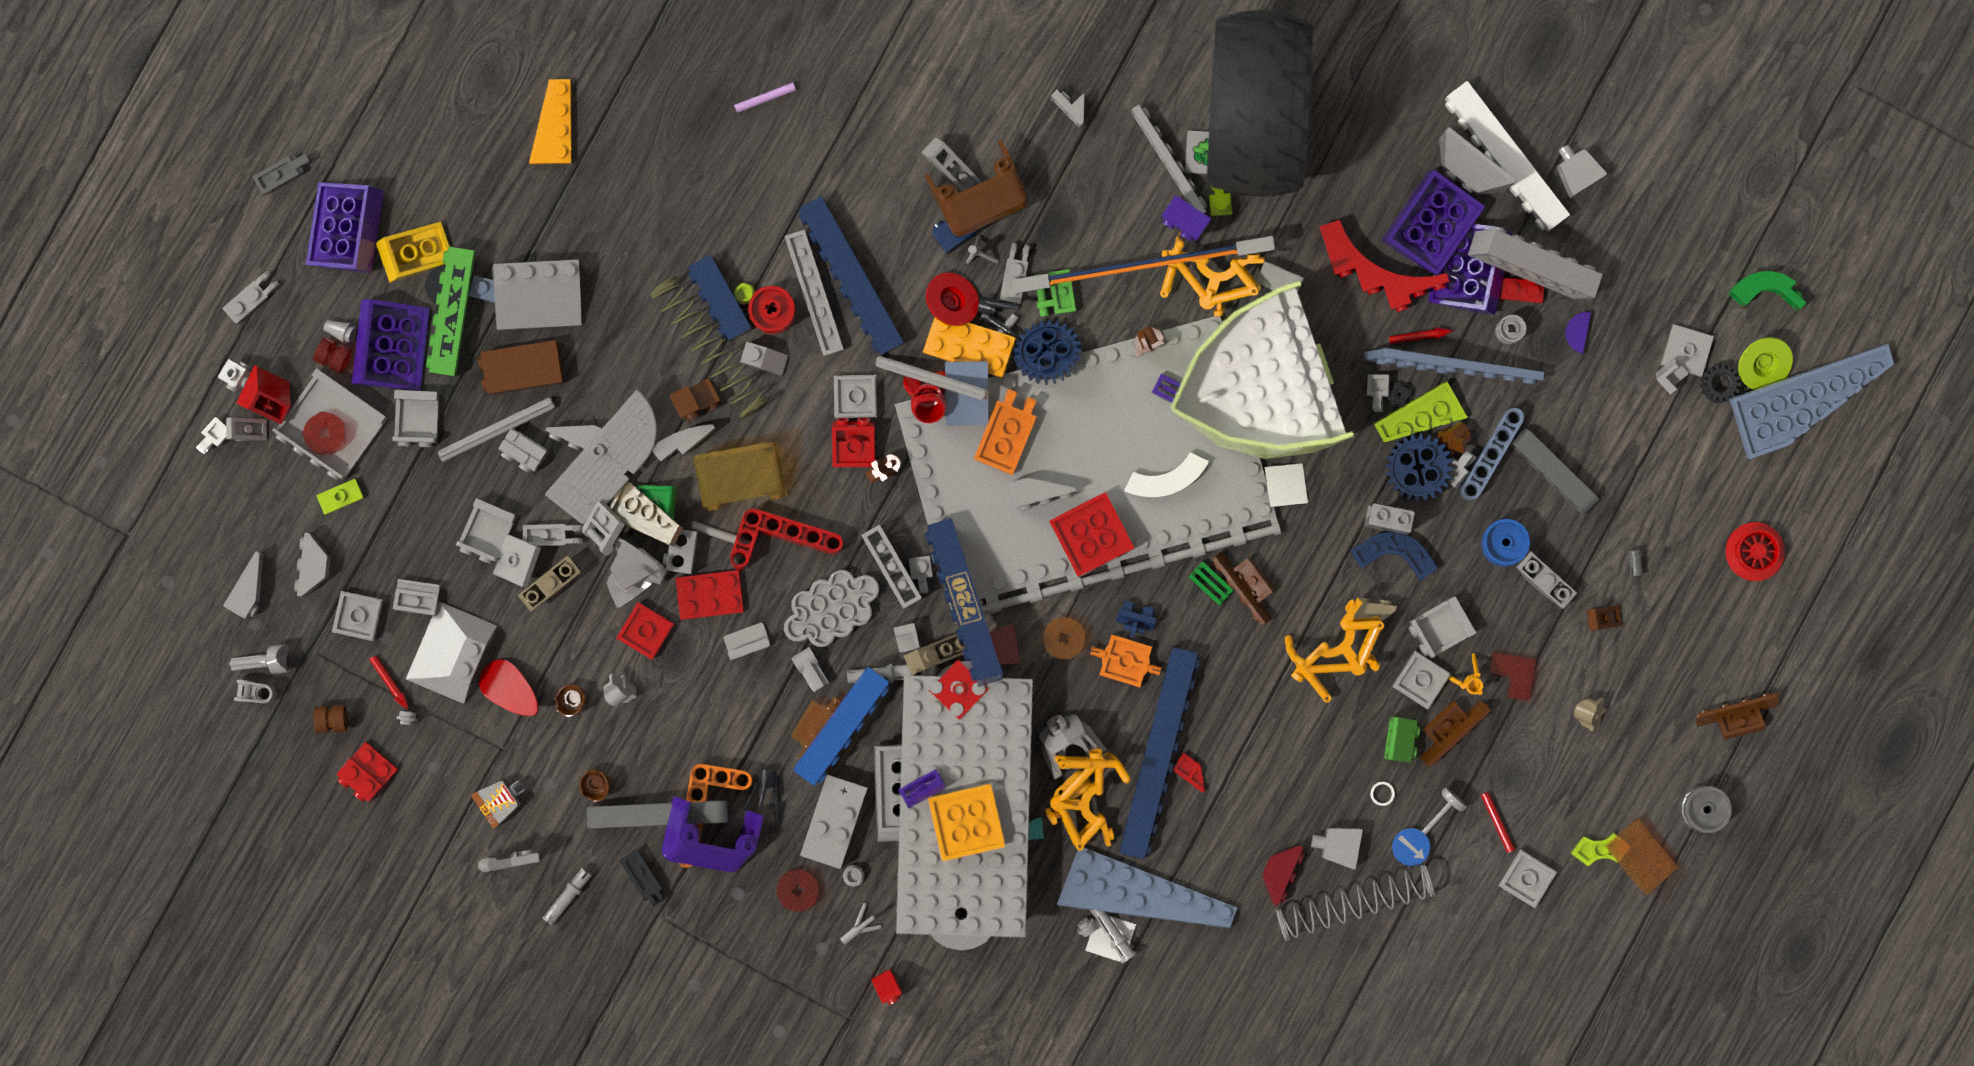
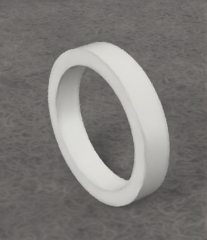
M1386 782L1376 783L1370 792L1372 801L1380 806L1390 804L1395 795L1393 787ZM1384 784L1391 789L1392 796L1388 802L1379 803L1374 799L1373 791L1378 785Z

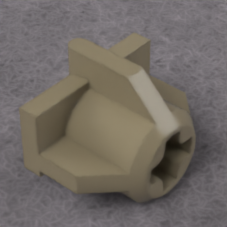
M1587 698L1578 702L1574 709V717L1580 721L1582 726L1594 731L1600 726L1601 717L1607 711L1606 708H1603L1604 699L1599 698L1597 701Z

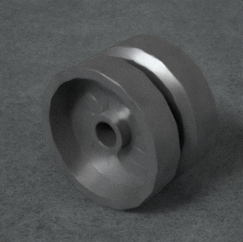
M1697 786L1692 788L1683 796L1680 803V814L1683 822L1689 828L1698 832L1714 833L1728 824L1731 817L1732 805L1728 796L1722 790L1715 787ZM1705 806L1709 810L1708 813H1705L1703 810Z

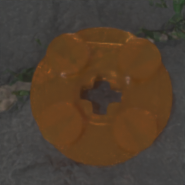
M1059 617L1052 620L1046 626L1043 633V643L1048 653L1058 659H1070L1078 655L1085 643V632L1076 620ZM1062 632L1063 634H1069V643H1060L1058 641L1060 638L1059 634Z

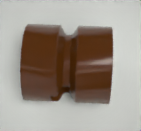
M333 705L331 709L328 706L314 707L313 719L316 734L329 733L331 729L334 732H347L348 714L346 705Z

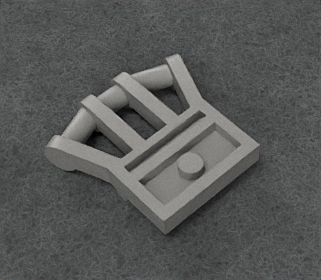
M533 850L519 852V856L516 855V852H513L510 858L481 859L478 862V869L482 872L539 862L538 853H533Z

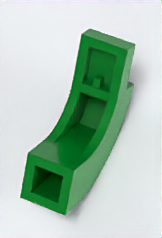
M1773 271L1751 274L1737 282L1727 292L1742 307L1746 306L1755 295L1764 291L1776 293L1796 311L1806 304L1803 300L1804 296L1796 289H1791L1796 282L1782 273Z

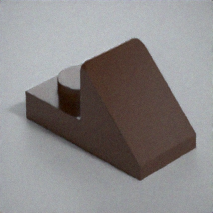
M1619 605L1587 610L1588 624L1591 631L1622 626Z

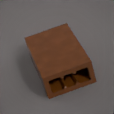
M556 340L480 352L481 358H478L479 369L484 372L481 384L483 391H486L488 395L564 384L559 345Z

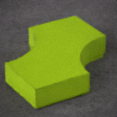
M1615 833L1600 841H1592L1582 837L1571 854L1586 866H1590L1594 861L1603 858L1611 859L1618 863L1630 848V845Z

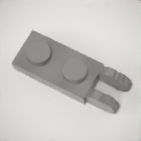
M1012 242L1002 284L1001 301L1021 303L1023 292L1014 294L1011 280L1026 277L1030 245L1023 247V258L1020 261L1014 259L1017 243Z
M269 271L263 273L256 281L249 284L222 308L237 325L266 301L269 295L279 287L278 281L272 282L265 290L260 287L270 278L271 274Z
M523 525V540L535 546L583 544V539L581 538L566 539V531L578 532L582 530V525Z

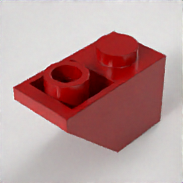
M891 968L871 979L882 1004L887 1002L890 1005L900 999L902 989Z

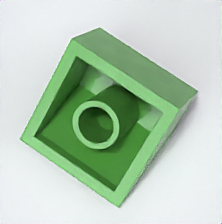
M1390 717L1384 759L1411 763L1412 759L1416 758L1417 747L1414 746V740L1419 737L1420 726L1417 725L1416 720Z

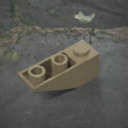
M957 634L906 654L904 658L911 675H914L963 655L962 650L965 649L963 642H959Z

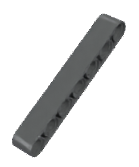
M727 801L690 803L686 823L728 822ZM672 803L587 807V829L667 825Z

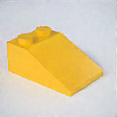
M441 222L384 237L376 243L389 283L446 265L443 263L444 251H448L449 244Z

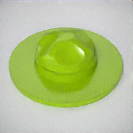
M1767 337L1755 341L1747 347L1740 358L1738 372L1741 380L1745 385L1754 390L1784 380L1788 376L1793 363L1791 349L1784 341L1778 338Z

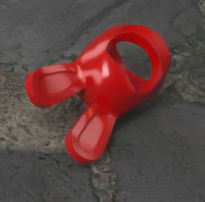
M938 371L936 374L945 376V371ZM907 376L904 377L903 386L911 396V411L914 417L923 423L929 424L939 421L947 410L944 395L946 389L929 383L921 385L920 380Z

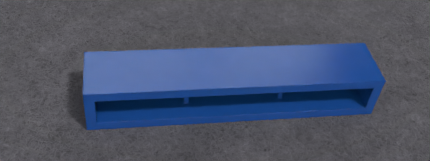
M867 666L794 766L793 771L812 785H815L816 782L820 784L827 775L824 772L829 765L833 766L840 756L837 754L840 749H846L852 741L850 738L854 730L858 732L863 726L864 721L862 719L867 713L870 715L876 708L877 704L875 701L879 696L883 698L890 688L887 686L889 681Z

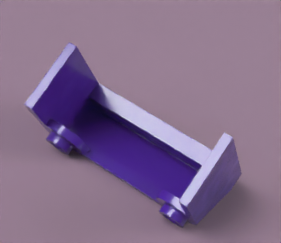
M674 796L662 846L663 857L671 862L720 871L736 872L757 848L764 816L746 810L741 836L736 841L735 849L698 843V828L693 824L686 823L691 802Z

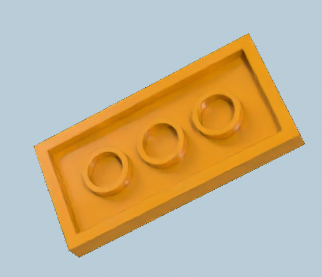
M934 318L923 353L946 361H988V374L1003 378L1016 338L971 323L963 326H949Z

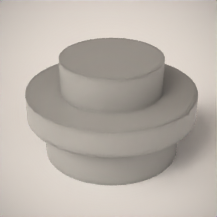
M400 711L399 716L396 717V719L400 720V724L413 726V722H418L416 718L417 713Z
M851 865L845 869L843 879L849 886H858L864 880V872L859 866Z
M1093 918L1081 920L1077 925V933L1079 935L1082 934L1083 937L1091 935L1097 928L1095 920Z

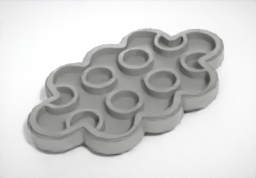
M846 570L834 572L828 581L821 579L815 581L810 591H802L794 596L791 605L794 614L784 624L786 636L796 642L808 638L812 644L818 647L828 646L833 642L835 636H848L851 634L854 625L861 626L870 620L872 609L869 603L877 598L879 594L878 582L868 575L855 579Z

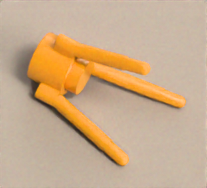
M1473 653L1474 674L1467 676L1464 682L1452 676H1449L1448 679L1459 685L1462 689L1466 688L1471 694L1482 695L1483 683L1479 678L1477 657Z

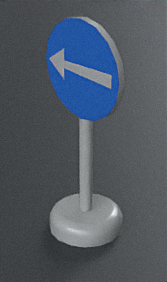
M1445 787L1442 790V796L1448 803L1422 831L1415 828H1407L1395 836L1392 850L1396 859L1402 864L1414 866L1425 861L1430 852V843L1426 834L1451 806L1459 811H1464L1468 807L1449 788Z

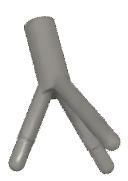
M978 235L975 246L971 245L968 248L971 254L966 263L969 264L974 256L978 255L998 263V259L979 249L981 236Z
M863 903L854 927L840 938L845 945L859 933L882 928L881 925L864 928L875 919V916H871L860 924L867 903Z

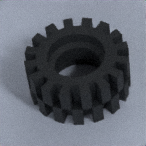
M1715 365L1704 372V376L1701 377L1702 384H1700V388L1703 389L1702 393L1707 396L1708 400H1712L1714 403H1724L1730 401V398L1735 397L1739 393V387H1741L1739 380L1741 378L1737 375L1736 369L1733 370L1730 365ZM1716 376H1724L1728 380V388L1724 392H1719L1713 387V380Z

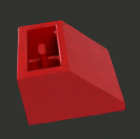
M254 365L236 404L282 425L291 406L290 383Z

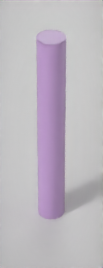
M790 83L734 106L738 113L793 92L796 89L794 84Z

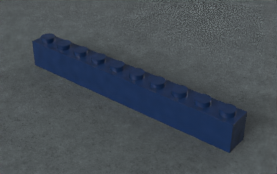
M1172 647L1119 853L1144 859L1145 855H1150L1152 843H1149L1150 835H1155L1158 823H1155L1154 820L1156 814L1160 815L1163 802L1159 801L1161 793L1165 794L1168 782L1165 781L1167 773H1171L1174 761H1170L1172 752L1176 753L1179 741L1175 739L1177 732L1181 733L1184 720H1181L1182 712H1187L1190 700L1186 699L1188 691L1192 692L1195 679L1191 677L1193 670H1198L1200 659L1197 658L1198 653Z

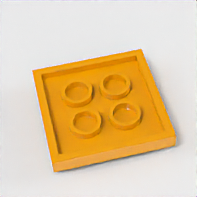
M991 784L928 798L942 861L1005 847Z

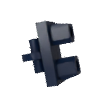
M1125 601L1122 608L1118 611L1116 622L1124 624L1123 629L1131 631L1129 637L1134 638L1135 632L1143 634L1144 630L1153 631L1156 622L1154 608L1143 607L1142 614L1134 613L1136 604Z

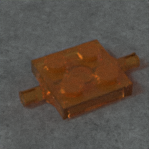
M834 696L828 707L822 706L813 700L811 701L790 736L799 741L803 746L797 757L798 759L808 749L842 700H837V697Z

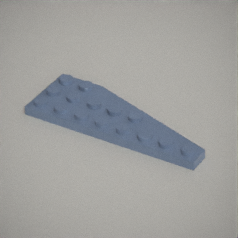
M1883 344L1730 398L1729 400L1747 458L1752 459L1789 446L1797 437L1810 430V427L1819 420H1823L1845 403L1854 393H1858L1863 389V386L1893 366L1894 362L1889 345Z

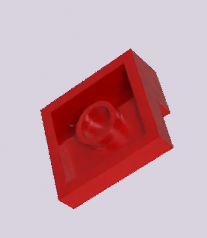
M838 418L836 422H832L833 467H872L871 463L875 461V422H870L869 418L857 419L858 422H849L848 418Z
M365 742L336 775L340 777L338 782L345 788L350 786L356 791L354 795L360 801L364 802L367 800L371 802L397 772L398 768L369 743Z

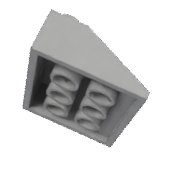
M579 260L493 264L497 330L581 326Z

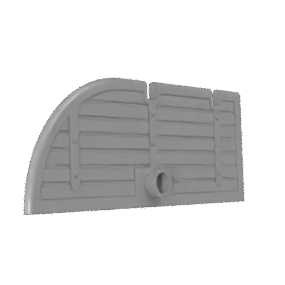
M638 389L545 493L549 499L582 525L585 524L598 501L604 502L607 505L630 479L625 475L626 471L629 470L634 474L652 452L657 435L656 418L649 401Z

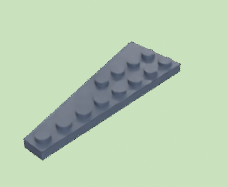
M1387 348L1364 352L1363 361L1377 362L1379 365L1395 364L1400 368L1417 367L1416 370H1436V373L1440 374L1456 372L1469 376H1476L1477 374L1489 379L1502 377L1504 381L1516 382V379L1523 380L1524 384L1535 385L1536 381H1543L1544 372Z
M1086 848L1081 851L1077 850L1057 905L1061 907L1066 906L1129 916L1150 917L1221 928L1231 927L1237 907Z

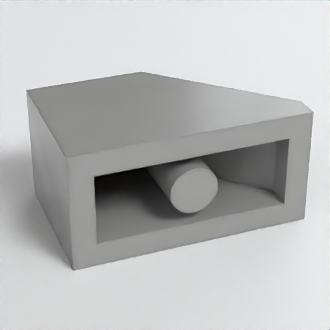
M746 342L740 362L743 365L782 376L788 355Z

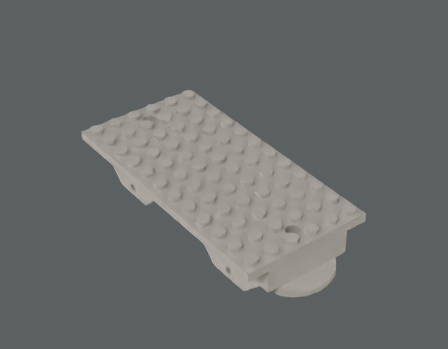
M969 661L961 662L967 669H972ZM950 665L944 668L937 677L904 676L901 788L935 769L938 771L946 788L931 797L991 784L1005 847L942 861L928 798L908 808L900 794L896 933L931 934L936 942L947 948L967 950L986 943L991 936L1025 937L1032 679L1002 678L1000 681L985 685L989 690L959 720L956 716L963 712L961 704H952L949 711L932 694L941 692L942 684L938 680L952 666ZM958 681L954 682V683L951 685V691H952L953 686H954L955 684H957V683L962 684V683H961V682H958ZM975 683L972 690L976 695H981L985 691V686L978 687L977 683ZM962 686L955 687L957 694L963 692ZM960 907L965 908L968 912L964 918H959L955 913Z

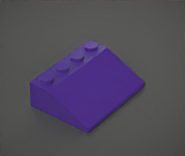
M1428 171L1381 241L1434 275H1438L1485 206L1437 171Z
M318 182L306 265L371 273L384 190L366 185Z
M1479 224L1471 226L1438 274L1447 273L1449 283L1446 284V288L1434 291V288H1432L1429 294V303L1495 315L1505 270L1468 255L1475 232L1483 231L1485 228L1493 230L1494 226ZM1506 230V231H1507L1506 234L1512 236V233H1511L1510 231Z
M373 299L361 300L352 384L420 391L430 308Z

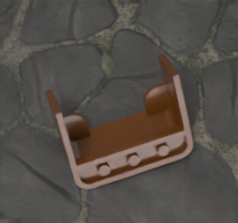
M1002 140L997 141L1002 158L994 164L993 168L996 176L958 193L952 185H943L936 188L930 175H925L931 195L953 235H967L1024 208L1028 204L1029 198Z

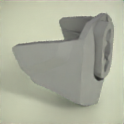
M617 538L615 545L618 554L611 566L610 571L612 573L608 577L607 586L616 607L621 608L642 594L653 583L661 584L664 576L667 574V570L643 549H637L623 539Z
M1074 714L1065 717L1056 715L1047 721L1048 727H1045L1039 735L1042 754L1053 780L1062 776L1055 757L1057 755L1065 756L1067 746L1075 744L1082 747L1088 757H1090L1089 752L1091 749L1086 740L1094 749H1101L1102 752L1106 750V747L1090 726Z

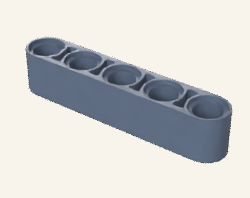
M1511 408L1501 417L1460 488V495L1464 500L1472 501L1482 493L1524 420V415L1520 409ZM1509 413H1515L1518 416L1516 424L1509 422ZM1499 431L1507 433L1508 438L1505 442H1501L1498 439L1497 434ZM1488 449L1496 451L1497 457L1495 460H1490L1487 457ZM1478 467H1483L1486 470L1484 478L1477 476L1476 470ZM1467 485L1475 487L1476 493L1474 496L1471 497L1466 494L1465 489Z

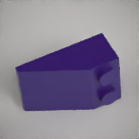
M1176 195L1161 216V219L1164 220L1163 225L1171 230L1176 228L1181 232L1180 236L1189 242L1191 240L1196 242L1211 218Z

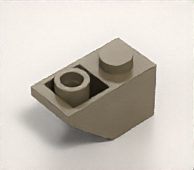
M1360 598L1363 603L1353 618L1379 616L1381 621H1383L1396 611L1397 606H1392L1391 601L1379 600V604L1370 603L1371 599Z

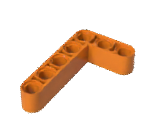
M698 764L691 770L686 800L689 802H707L710 785L738 790L748 789L753 783V777L744 770ZM700 767L704 768L707 772L703 780L698 779L695 774L696 770ZM719 771L727 773L728 779L726 782L720 783L717 781L716 775ZM745 774L748 777L749 782L746 786L738 784L737 778L739 775ZM696 788L701 789L703 792V798L699 801L692 797V792ZM693 824L699 830L698 843H700L703 824ZM679 863V864H680L681 866H683V867H690V866H692V865H687V864H681V863Z

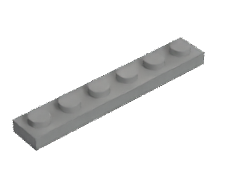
M1139 105L1131 110L1132 115L1187 202L1203 214H1206L1205 208L1207 205L1201 196H1196L1194 192L1196 188L1190 178L1186 180L1184 177V168L1179 161L1175 162L1172 158L1173 151L1168 143L1164 144L1160 139L1162 134L1158 127L1151 125L1149 121L1151 117L1145 108L1141 109Z
M802 230L786 235L785 239L823 356L843 351L844 349L806 232Z

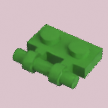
M1070 270L1049 272L1048 274L1049 276L1070 273ZM1071 281L1050 286L1053 300L1046 301L1045 289L1034 290L1037 292L1038 302L1036 305L1037 309L1040 310V317L1049 316V307H1054L1055 315L1076 312Z

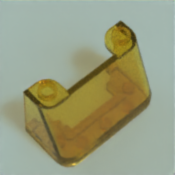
M777 442L693 456L702 506L707 508L708 511L719 510L720 505L724 503L759 497H770V500L782 499L783 494H787Z

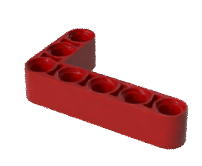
M748 509L743 515L730 560L736 570L746 569L750 564L759 533L830 555H837L842 551L843 540L840 535L757 509ZM750 515H756L759 520L756 524H749L747 518ZM770 521H776L779 527L772 531L767 528V524ZM796 527L799 533L797 536L791 537L787 534L788 529ZM816 533L819 536V540L816 543H811L807 539L808 535ZM743 535H750L752 537V541L749 544H743L740 539ZM836 539L840 545L836 549H831L827 544L830 540ZM737 555H744L746 561L740 565L734 562V558Z

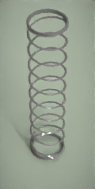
M1421 865V874L1424 888L1423 898L1418 893L1407 870H1405V878L1408 891V902H1406L1403 899L1392 876L1389 875L1392 896V907L1388 905L1377 882L1373 880V887L1376 900V912H1374L1371 906L1369 905L1360 885L1358 884L1357 891L1360 904V917L1354 911L1345 891L1342 889L1341 895L1344 909V922L1340 919L1329 896L1326 894L1325 899L1328 913V927L1323 922L1313 900L1310 899L1309 904L1312 917V932L1308 928L1296 904L1293 905L1296 922V936L1291 931L1281 909H1277L1276 913L1285 941L1290 940L1287 928L1289 929L1290 933L1294 938H1298L1299 930L1296 909L1307 930L1311 934H1313L1314 917L1312 905L1325 928L1329 929L1330 927V912L1328 900L1339 921L1342 924H1345L1346 908L1344 896L1354 915L1358 919H1361L1362 917V903L1360 891L1369 909L1374 914H1377L1378 912V899L1376 887L1389 909H1393L1394 895L1392 882L1397 893L1399 894L1400 898L1405 904H1409L1410 902L1408 878L1415 892L1422 900H1424L1426 897V888L1431 897L1435 896L1431 877L1429 875L1426 865Z

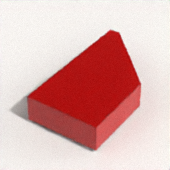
M1183 753L1172 770L1203 793L1205 789L1201 765Z

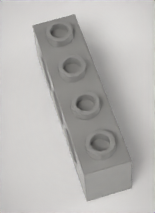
M878 525L862 534L861 536L903 609L920 601L922 598L881 526Z

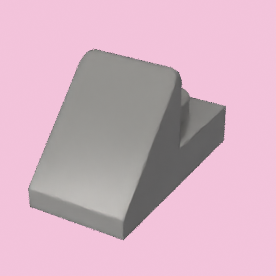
M1056 90L1051 95V100L1081 128L1084 120V93L1071 104V98L1064 91L1060 93Z
M226 418L227 439H235V441L267 440V419Z

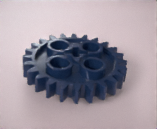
M1041 320L1038 327L1032 324L1031 331L1025 328L1026 335L1019 334L1020 341H1015L1016 348L1013 349L1014 360L1022 375H1028L1029 381L1036 378L1037 384L1044 380L1045 385H1047L1049 380L1052 379L1053 383L1056 384V378L1064 381L1065 374L1071 377L1070 369L1077 370L1076 363H1081L1079 357L1082 356V349H1080L1082 348L1081 341H1079L1078 334L1074 335L1073 328L1068 330L1066 323L1060 327L1059 321L1052 325L1051 320H1048L1047 325H1044ZM1049 337L1053 338V339H1051V340H1049V341H1046V340H1045L1046 338H1049ZM1031 351H1037L1034 354H1029ZM1061 351H1067L1064 354H1059ZM1045 364H1051L1049 367H1043Z
M1420 433L1418 439H1416L1414 434H1411L1410 441L1403 437L1404 444L1396 442L1398 449L1391 448L1390 450L1394 455L1386 457L1391 461V464L1385 465V467L1391 470L1385 473L1386 476H1392L1388 483L1396 484L1393 488L1394 491L1401 489L1399 496L1403 497L1407 493V500L1409 501L1413 496H1415L1416 502H1419L1421 496H1423L1426 502L1428 501V495L1435 499L1436 491L1443 494L1441 487H1449L1445 482L1446 479H1453L1448 475V472L1454 471V468L1448 467V464L1454 462L1453 459H1447L1451 452H1443L1446 445L1438 446V438L1431 442V435H1428L1426 440L1422 433ZM1415 449L1418 450L1420 464L1425 465V468L1422 469L1424 486H1421L1419 472L1414 470L1417 467ZM1425 450L1433 451V458L1429 461H1425L1422 458ZM1405 454L1412 455L1413 460L1409 465L1402 464V457ZM1435 470L1438 474L1437 479L1432 482L1428 481L1426 478L1427 473ZM1409 475H1415L1417 478L1413 486L1406 484V478Z

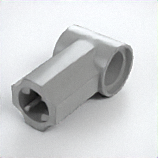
M810 647L791 657L800 674H803L813 692L829 683Z

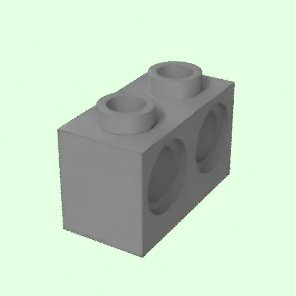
M681 530L679 535H685L687 543L682 547H679L676 543L674 547L669 545L668 554L664 553L663 566H666L667 571L692 574L698 532ZM676 556H682L684 559V564L679 568L673 565V559Z

